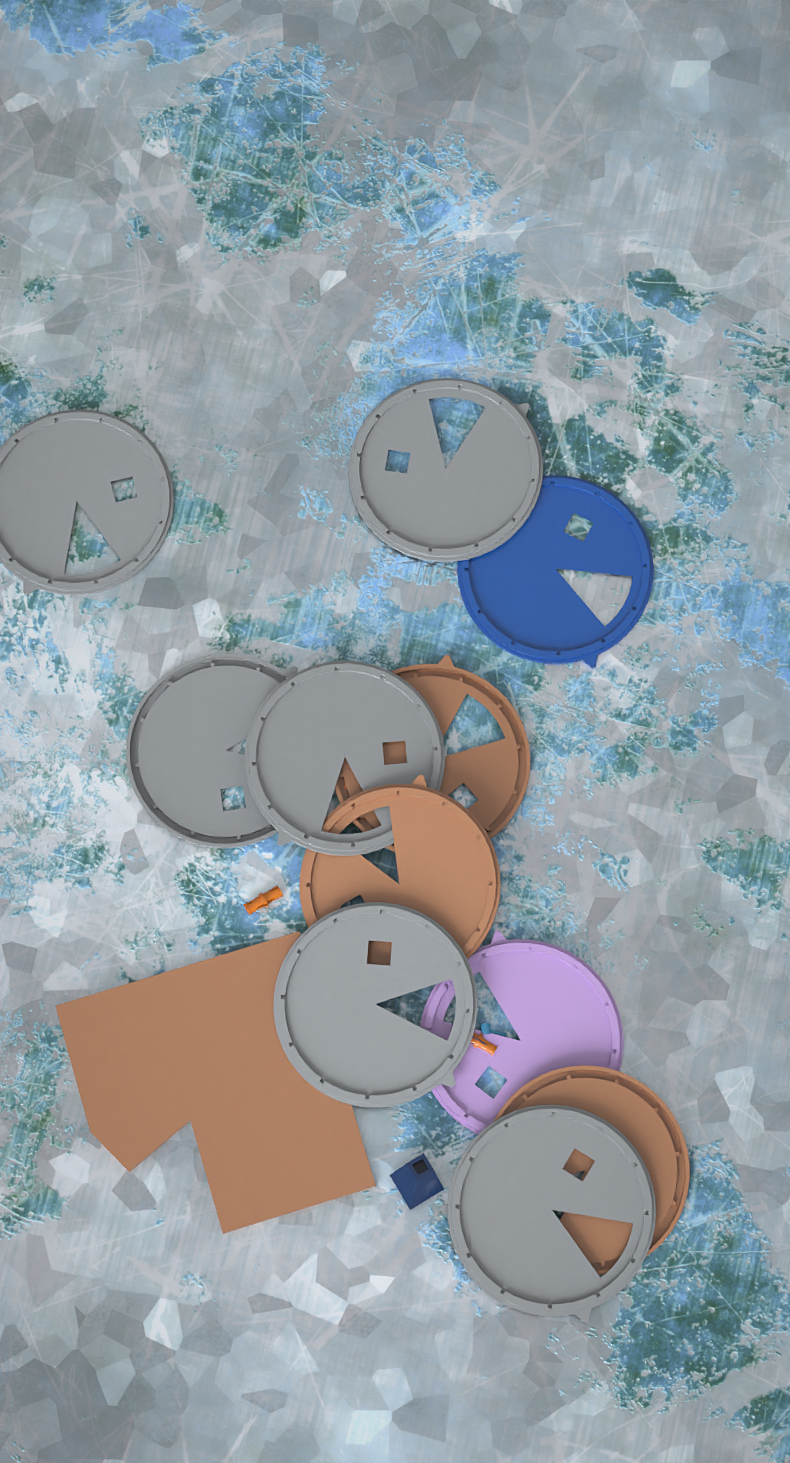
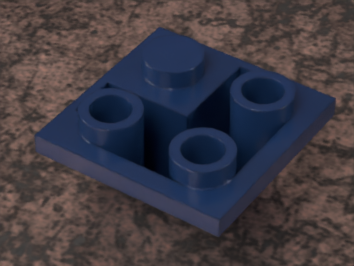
M424 1153L390 1175L410 1210L444 1190Z

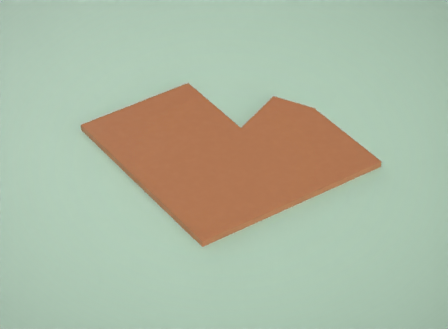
M299 931L55 1006L90 1132L131 1172L191 1121L223 1234L376 1187L352 1105L333 1099L309 1084L291 1064L278 1038L273 1011L275 985L286 955L301 936Z

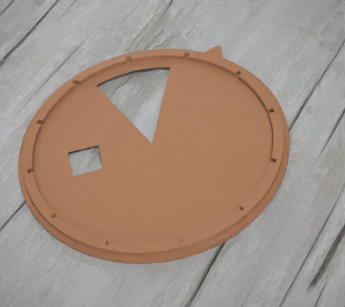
M445 655L438 664L411 665L391 671L408 682L425 699L438 721L442 736L445 735L466 694L484 705L497 720L505 739L445 756L444 775L439 792L449 795L461 784L465 783L478 798V801L467 810L480 822L489 838H493L507 825L516 813L525 795L529 780V743L526 731L516 710L507 698L488 681L469 671L454 667L449 655ZM405 741L382 743L384 765L407 763ZM344 758L335 786L340 803L363 791L346 758ZM374 810L352 821L362 832L382 826ZM394 844L385 847L395 852Z
M419 775L412 784H390L362 791L350 797L329 813L324 820L321 831L340 834L347 825L359 816L377 808L389 806L399 884L362 855L336 856L306 849L300 871L299 889L302 911L308 928L322 917L341 909L340 906L361 895L365 903L385 902L398 904L425 914L440 924L455 939L466 958L469 959L480 947L491 929L498 910L501 889L500 869L496 852L487 832L474 815L450 796L428 788L423 775ZM369 941L367 964L390 966L392 942Z
M585 1065L564 1067L542 1074L529 1081L508 1099L494 1121L513 1111L531 1106H570L593 1113L606 1120L627 1137L636 1148L649 1172L656 1203L655 1229L649 1251L646 1255L647 1257L664 1242L673 1230L684 1208L690 1180L688 1150L680 1126L672 1112L657 1094L645 1084L620 1071L605 1067ZM574 1148L562 1169L570 1174L585 1170L581 1181H583L595 1161ZM564 1212L560 1219L564 1228L598 1275L606 1274L616 1264L627 1246L633 1223Z

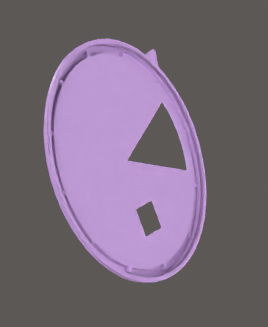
M499 930L495 931L491 944L478 948L468 959L473 975L480 972L520 1040L492 1033L483 1034L480 1030L475 1029L474 1033L482 1034L484 1039L498 1046L493 1056L479 1047H473L474 1044L470 1042L467 1052L453 1071L456 1085L450 1087L440 1084L432 1092L450 1116L470 1131L479 1134L493 1123L500 1109L514 1093L529 1081L542 1074L564 1067L579 1065L599 1066L620 1071L624 1046L623 1027L620 1013L611 992L601 977L587 963L573 953L542 941L527 939L507 940ZM452 979L435 985L426 1002L420 1024L421 1028L445 1040H448L453 1027L452 1023L443 1021L446 1010L455 996ZM488 1066L507 1079L494 1099L475 1085Z

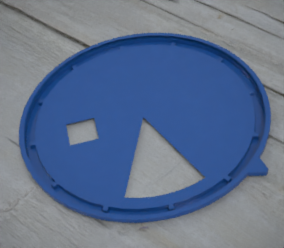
M560 475L543 476L540 494L533 511L523 526L510 539L490 552L471 559L461 560L457 563L458 585L465 608L477 627L493 643L508 653L532 662L568 664L583 661L591 668L596 667L599 654L618 644L639 621L650 597L654 571L649 540L640 521L632 510L613 493L595 483L576 477ZM573 513L593 522L583 542L563 532ZM556 569L633 577L624 605L613 620L604 626Z

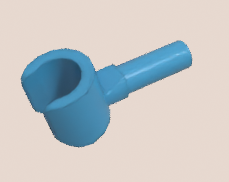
M482 1023L480 1025V1031L483 1034L492 1033L507 1037V1033L491 1030L490 1023Z

